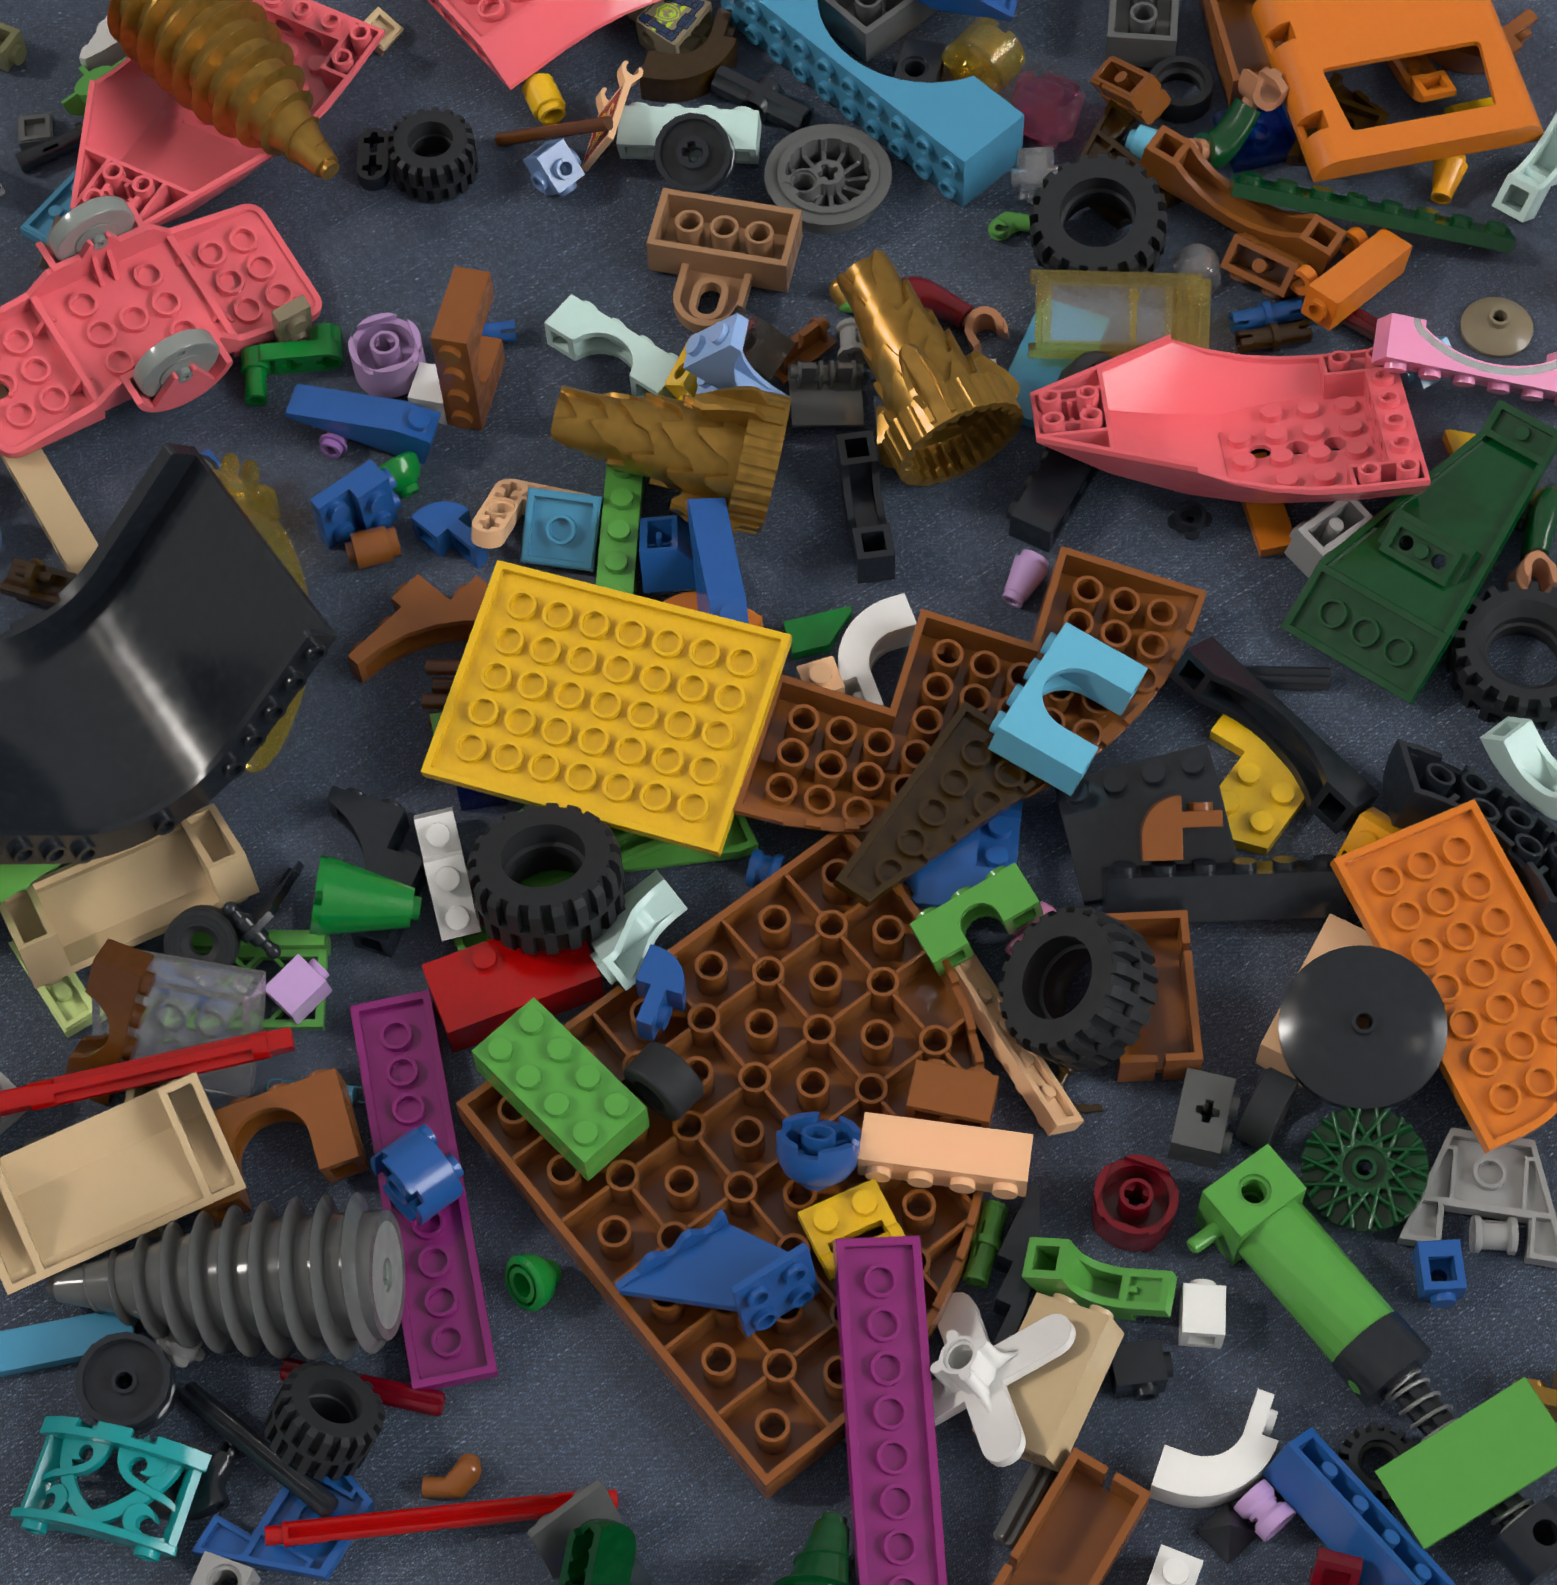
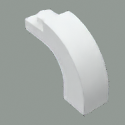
M905 593L872 604L863 610L846 629L838 653V670L845 685V694L884 706L871 670L877 660L883 655L909 646L917 623Z
M1260 1389L1257 1390L1243 1435L1232 1448L1224 1453L1214 1456H1198L1165 1445L1150 1488V1498L1177 1507L1208 1508L1230 1502L1247 1492L1262 1477L1263 1471L1269 1466L1279 1441L1268 1437L1271 1436L1278 1415V1411L1270 1409L1274 1394Z

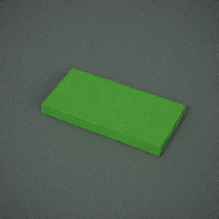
M1523 1377L1376 1470L1375 1473L1423 1549L1426 1550L1556 1469L1557 1423L1528 1379Z

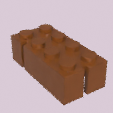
M1199 0L1200 10L1226 100L1230 107L1236 97L1243 98L1239 94L1238 89L1239 78L1243 69H1250L1257 75L1264 67L1272 69L1251 12L1257 0ZM1285 40L1275 41V48L1284 43Z
M1187 910L1106 913L1127 924L1145 938L1147 946L1151 948L1155 957V963L1152 966L1158 970L1159 983L1154 984V990L1158 992L1156 1005H1151L1149 1014L1152 1017L1148 1026H1142L1138 1033L1141 1036L1133 1046L1127 1045L1124 1048L1126 1053L1115 1060L1117 1082L1154 1081L1155 1073H1161L1162 1080L1185 1079L1187 1067L1201 1070L1203 1064L1192 950H1189L1191 939Z
M1074 1447L1012 1550L1009 1563L1003 1565L992 1585H1102L1147 1509L1151 1492L1116 1472L1112 1479L1110 1491L1104 1489L1103 1485L1106 1482L1109 1467Z

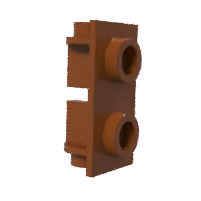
M823 316L819 318L814 317L808 325L778 348L770 350V354L763 358L760 364L785 385L788 382L787 365L796 364L797 360H801V363H813L837 345L838 342L827 333V330L830 328L829 322Z

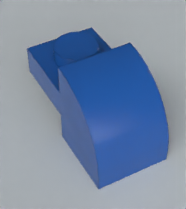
M448 501L434 502L420 508L411 516L415 537L438 556H444L452 548L477 569L488 561L486 548L476 546L471 540L472 523L469 509L465 506Z
M650 944L635 979L638 996L645 998L636 1018L638 1037L654 1041L658 1030L666 1029L671 1017L672 1008L681 1011L685 1010L687 996L684 973L679 961L667 950Z

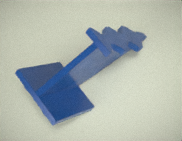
M722 1209L716 1213L710 1224L704 1228L687 1229L682 1232L674 1245L666 1251H651L644 1255L636 1269L626 1274L614 1284L620 1295L737 1311L742 1329L747 1337L758 1330H765L771 1327L779 1317L794 1308L805 1306L820 1292L810 1251L804 1242L787 1252L729 1224L727 1216Z

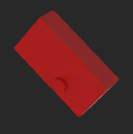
M490 939L421 965L428 989L453 1053L481 1043L533 997L554 1016L604 996L601 975L596 963L590 956L591 951L587 941L582 943L581 948L571 952L567 948L559 950V954L547 955L546 951H538L537 955L524 953L522 948L518 947L515 951L503 946L501 940L498 942Z

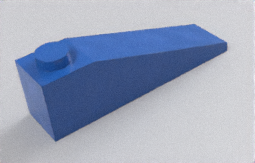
M296 384L285 412V417L395 455H400L407 451L416 452L419 462L424 465L434 441L441 416L440 412L408 401Z
M725 498L688 499L686 502L698 611L749 624L746 596Z

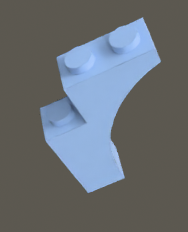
M739 313L690 336L685 347L687 354L683 369L697 376L698 387L696 394L735 386H753L763 391L788 396L763 379L747 361L743 353V345L749 320Z

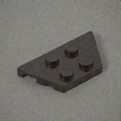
M1334 72L1328 83L1351 128L1360 130L1386 125L1389 113L1379 105L1370 102L1368 96L1359 89L1354 91V93L1342 84L1344 77ZM1317 128L1306 130L1307 136L1309 137L1318 130ZM1298 139L1295 140L1286 160V165L1307 166Z

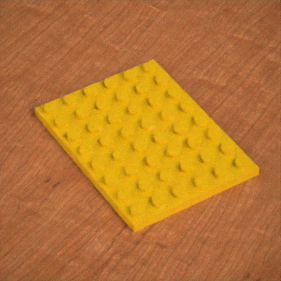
M497 560L420 772L426 778L526 805L535 804V807H546V803H558L559 807L566 808L567 805L576 806L581 809L583 814L589 811L599 817L600 822L603 821L611 828L721 857L734 817L733 808L761 736L792 643L791 634Z

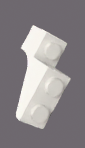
M448 807L414 815V823L441 940L444 941L481 932L473 904L453 808Z

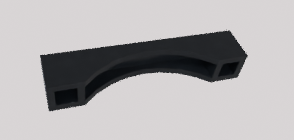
M1213 637L1187 648L1169 674V677L1196 702L1211 707L1234 719L1265 742L1284 762L1296 779L1304 795L1307 808L1335 834L1353 825L1358 816L1369 809L1380 795L1378 791Z

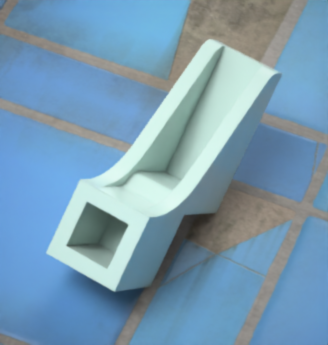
M655 870L624 895V907L626 910L617 916V919L609 929H601L602 935L591 942L595 951L590 956L597 964V968L611 985L618 980L626 991L636 983L635 979L650 944L654 945L656 939L665 928L688 909L658 870Z

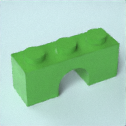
M1014 862L1007 867L999 866L987 874L985 880L973 887L966 886L957 890L951 896V900L937 908L929 907L917 915L916 920L910 923V926L936 972L941 976L944 974L945 969L942 964L943 960L948 958L952 968L974 956L966 939V932L970 924L976 919L993 917L999 920L1008 934L1011 935L1039 916L1044 915L1040 901Z

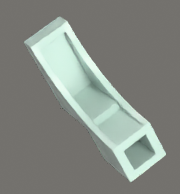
M1557 112L1530 154L1514 171L1507 175L1492 204V207L1522 223L1535 218L1550 187L1557 185Z

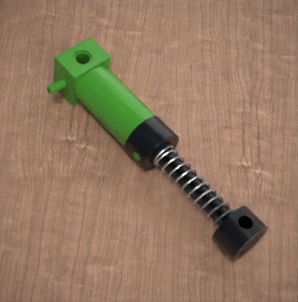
M1269 1144L1265 1145L1202 1191L1195 1217V1222L1202 1230L1187 1240L1189 1249L1193 1253L1198 1254L1213 1243L1232 1266L1243 1258L1332 1363V1368L1366 1408L1384 1399L1388 1400L1387 1403L1395 1401L1402 1409L1399 1412V1416L1406 1414L1413 1422L1410 1429L1413 1430L1417 1427L1425 1436L1422 1441L1458 1419L1454 1418L1451 1414L1453 1411L1452 1405H1443L1441 1403V1391L1432 1392L1429 1389L1430 1379L1419 1377L1421 1375V1368L1432 1355V1351L1399 1312L1391 1308L1303 1206L1302 1201L1307 1188ZM1521 1490L1489 1510V1513L1494 1517L1491 1525L1499 1523L1503 1529L1488 1549L1518 1585H1536L1557 1569V1499L1552 1494L1534 1504V1500H1525L1521 1496Z

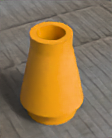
M1465 155L1433 160L1432 193L1430 197L1433 202L1441 205L1451 203L1453 195L1468 169Z

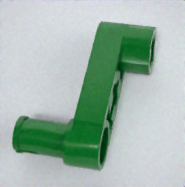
M319 323L310 329V340L266 343L243 348L240 351L241 374L245 376V403L251 406H261L268 402L267 375L326 371L341 367L344 362L342 328L331 323Z

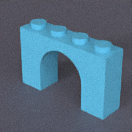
M1066 622L1058 635L1051 632L1040 650L1044 654L1042 660L1034 658L1023 676L1024 679L1028 680L1025 686L1017 684L1006 702L1010 706L1008 712L1005 713L1000 710L989 728V731L994 733L988 749L1072 796L1099 747L1059 725L1047 712L1043 703V696L1054 691H1073L1090 698L1121 716L1137 691L1148 668Z

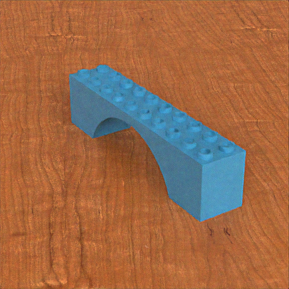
M721 0V8L732 10L733 25H737L738 30L746 35L753 45L760 46L770 55L774 62L782 64L789 69L798 81L809 85L818 93L822 100L833 104L842 112L846 119L857 123L869 136L886 146L895 158L905 161L915 170L919 177L930 181L939 188L943 196L954 200L962 208L1022 160L1025 115L975 76L955 81L926 83L900 80L873 71L847 55L831 38L820 17V0Z

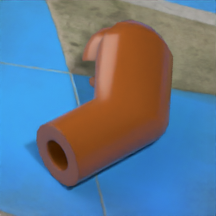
M472 1453L463 1454L446 1476H423L422 1497L445 1499L464 1497L481 1477L482 1468L479 1457Z

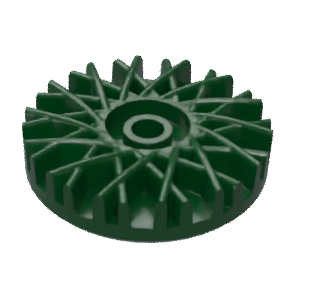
M1346 1107L1344 1111L1339 1113L1332 1112L1328 1119L1324 1118L1321 1120V1124L1316 1130L1313 1129L1311 1131V1136L1306 1140L1305 1150L1301 1156L1303 1184L1307 1188L1306 1193L1311 1203L1328 1221L1349 1231L1370 1233L1383 1231L1398 1225L1418 1207L1428 1184L1429 1166L1422 1139L1418 1137L1410 1123L1407 1124L1403 1117H1397L1387 1108L1384 1110L1375 1108L1374 1111L1362 1112V1109L1359 1108L1353 1111L1352 1108ZM1361 1162H1368L1373 1166V1171L1369 1175L1363 1176L1357 1172V1166Z

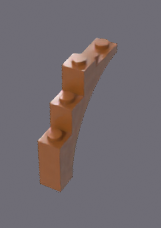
M419 574L409 582L401 584L391 598L395 613L386 616L379 623L378 628L365 640L358 641L351 649L350 654L347 655L352 675L361 683H365L386 666L411 653L439 644L468 640L488 584L476 575L468 584L459 586L451 599L447 598Z

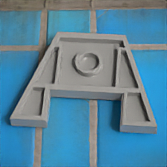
M1451 1128L1429 1173L1425 1194L1418 1207L1409 1216L1396 1244L1415 1246L1417 1241L1442 1240L1444 1211L1466 1215H1480V1217L1505 1221L1509 1217H1516L1518 1223L1526 1224L1524 1263L1557 1268V1217L1535 1140L1521 1138L1485 1154L1473 1131Z

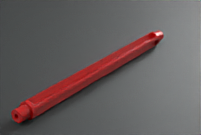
M607 1490L616 1509H618L617 1490ZM576 1491L282 1521L281 1525L265 1526L266 1546L284 1544L285 1548L333 1540L342 1541L435 1531L445 1528L454 1529L538 1520L570 1500Z

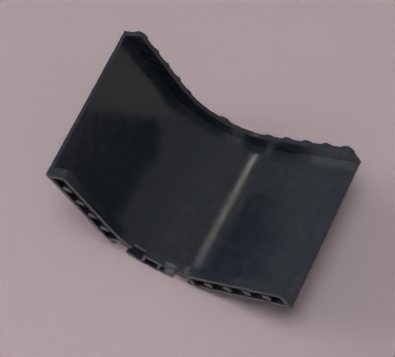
M166 443L86 565L58 593L61 600L44 613L38 608L27 616L11 623V630L0 634V864H65L77 862L85 864L91 860L130 849L158 835L162 836L172 832L178 823L202 808L233 779L244 773L246 764L265 743L270 731L278 720L284 716L289 704L306 685L307 679L318 663L325 658L328 649L337 638L336 633L194 446Z

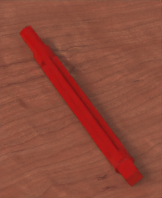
M290 1027L268 1032L263 1030L27 1083L26 1086L0 1091V1117L29 1110L38 1111L176 1080L195 1071L197 1074L270 1059L274 1055L296 1051L293 1031Z

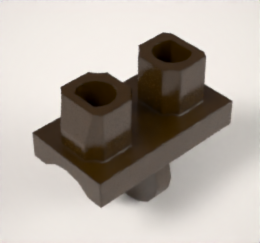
M14 557L8 576L0 585V592L3 595L15 597L20 602L28 604L34 602L52 607L61 600L58 593L77 575L76 573L46 566L45 562L38 558L26 561Z

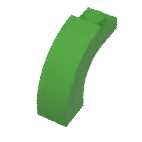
M1042 1237L1029 1238L1022 1278L1041 1294L1053 1297L1054 1293H1060L1073 1299L1079 1306L1089 1309L1092 1304L1098 1305L1113 1313V1319L1136 1321L1137 1315L1170 1317L1178 1278L1173 1271L1124 1268L1105 1264L1084 1255L1070 1239Z

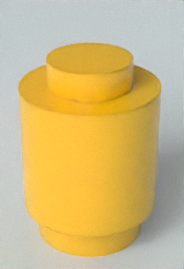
M535 73L528 77L521 88V92L534 118L545 126L557 124L565 117L566 103L553 77L547 73Z

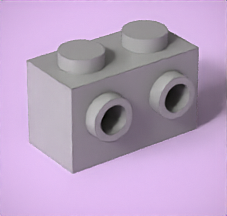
M1358 500L1337 501L1334 504L1330 502L1314 518L1308 522L1306 520L1302 521L1289 534L1291 541L1284 553L1309 578L1319 560L1372 519L1373 516Z

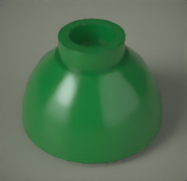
M404 452L379 467L381 470L383 468L388 469L397 483V487L393 491L396 495H399L401 500L411 497L420 490L417 483L420 477L421 466L416 452Z
M531 1253L511 1257L505 1267V1284L511 1298L518 1306L529 1312H536L543 1308L552 1299L556 1285L561 1280L560 1267L554 1260H546L541 1256Z

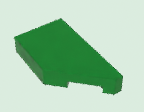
M851 606L784 621V633L791 634L792 637L789 649L792 660L830 651L837 641V636L845 624L852 618Z

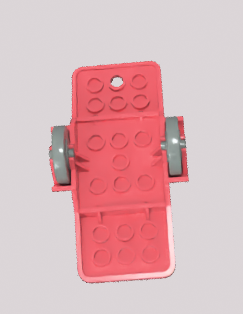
M117 196L97 197L76 206L66 213L52 229L49 237V246L45 245L42 241L35 243L50 268L44 270L25 293L0 306V384L5 385L9 389L8 395L0 399V454L7 458L15 459L28 455L105 419V411L131 399L134 400L139 409L150 413L171 410L194 400L213 387L227 373L233 363L229 355L230 353L236 358L240 356V351L247 346L266 344L274 340L271 311L301 295H304L311 306L312 322L316 320L322 311L321 297L262 208L254 204H241L171 228L150 223L146 225L132 202L126 203L124 199Z

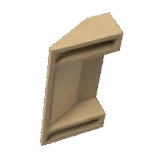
M212 803L197 810L188 818L178 823L177 827L169 834L158 835L130 849L94 859L85 864L71 863L39 877L27 889L16 892L1 902L0 913L35 989L44 985L55 984L64 976L92 965L93 959L108 938L134 947L164 934L173 919L192 906L211 905L221 909L228 901H233L237 904L242 903L249 896L260 892L244 850L215 804Z
M196 1071L0 1157V1279L7 1295L247 1188Z

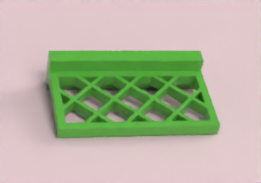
M267 930L269 932V939L281 948V955L276 959L267 957L266 952L261 947H254L250 942L244 943L241 940L240 951L234 962L242 970L226 985L217 977L212 980L221 988L219 991L231 996H235L231 990L247 975L261 989L244 1005L238 1000L237 1005L240 1009L228 1021L218 1020L213 1014L201 1009L188 1020H173L174 1006L179 1000L164 995L163 1030H276L290 1027L292 1030H325L326 998L316 1007L315 1019H304L298 1025L292 1019H280L285 1014L281 1008L269 1019H257L249 1010L267 994L263 988L268 983L264 985L251 971L263 960H274L282 970L286 965L281 960H292L297 954L304 960H311L312 958L318 960V963L327 971L328 956H331L330 937L328 935L318 936L310 934V930ZM197 932L192 937V946L200 953H208L213 948V940L207 933ZM166 958V968L176 973ZM240 960H252V961H250V962L245 966ZM206 1014L211 1020L200 1019ZM245 1014L250 1018L247 1020H239Z

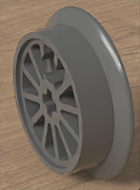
M818 124L789 134L774 147L766 161L764 181L769 196L777 206L802 210V229L818 234H838L860 226L872 215L888 193L892 181V167L883 147L863 131L839 124ZM827 158L837 159V161L829 160ZM818 159L821 160L815 165L811 162ZM847 162L853 164L845 170L843 169ZM807 187L808 190L801 191L798 188Z

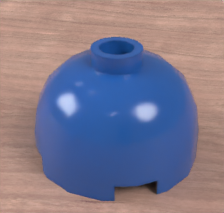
M813 1111L798 1113L782 1121V1129L776 1132L777 1160L786 1176L810 1190L819 1191L844 1181L857 1166L860 1152L861 1130L856 1123L844 1116L839 1115L838 1123L831 1120L819 1119L820 1112Z

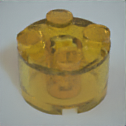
M980 17L975 19L942 53V60L949 68L955 80L975 76L999 95L1023 70L1021 66L1025 63V53L1020 42L1010 30L1004 33L996 27L999 24L998 21L988 17Z

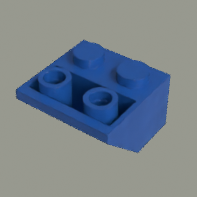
M678 515L640 518L639 554L643 592L665 595L677 590H696L689 523Z

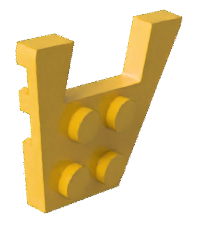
M1223 714L1211 729L1209 738L1241 757L1219 786L1234 846L1238 849L1266 856L1303 806L1305 798L1292 773L1266 743L1252 731Z

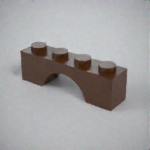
M108 938L93 959L85 992L105 1012L109 1023V1032L98 1036H83L69 1057L65 1075L125 1062L134 1058L140 1039L134 1037L135 1031L141 1028L148 1011V1006L142 1005L144 997L150 995L157 976L156 973L151 972L155 955ZM116 1093L89 1100L108 1106Z

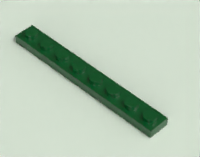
M1242 171L1241 175L1232 173L1229 183L1231 197L1507 253H1512L1515 238L1511 230L1508 229V226L1498 221L1490 220L1486 224L1473 222L1471 217L1463 214L1454 213L1451 217L1438 215V211L1428 207L1419 206L1417 210L1403 208L1402 203L1394 200L1383 199L1382 203L1368 201L1367 196L1359 193L1348 192L1347 196L1333 194V190L1325 186L1313 185L1311 189L1298 187V183L1286 178H1278L1276 182L1264 180L1261 174L1251 171Z

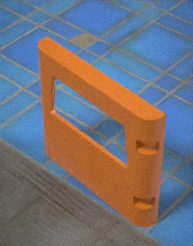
M1257 0L1252 7L1251 12L1271 67H1275L1283 73L1284 81L1289 86L1284 103L1313 183L1536 142L1544 134L1492 0ZM1285 40L1284 43L1275 48V41ZM1467 46H1477L1494 105L1354 130L1346 119L1324 72ZM1317 128V132L1309 137L1307 136L1306 130Z

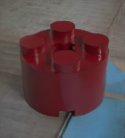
M1140 1154L1124 1156V1159L1106 1165L1096 1179L1091 1204V1217L1095 1232L1106 1242L1121 1250L1148 1252L1155 1249L1170 1233L1179 1203V1191L1177 1184H1175L1170 1175V1171L1160 1161ZM1132 1200L1140 1202L1138 1206L1131 1205Z

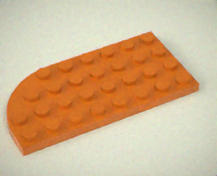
M1475 799L1333 858L1330 865L1373 946L1393 951L1412 961L1429 977L1439 992L1447 1017V1041L1438 1067L1484 1153L1487 1154L1521 1139L1548 1122L1557 1113V947Z

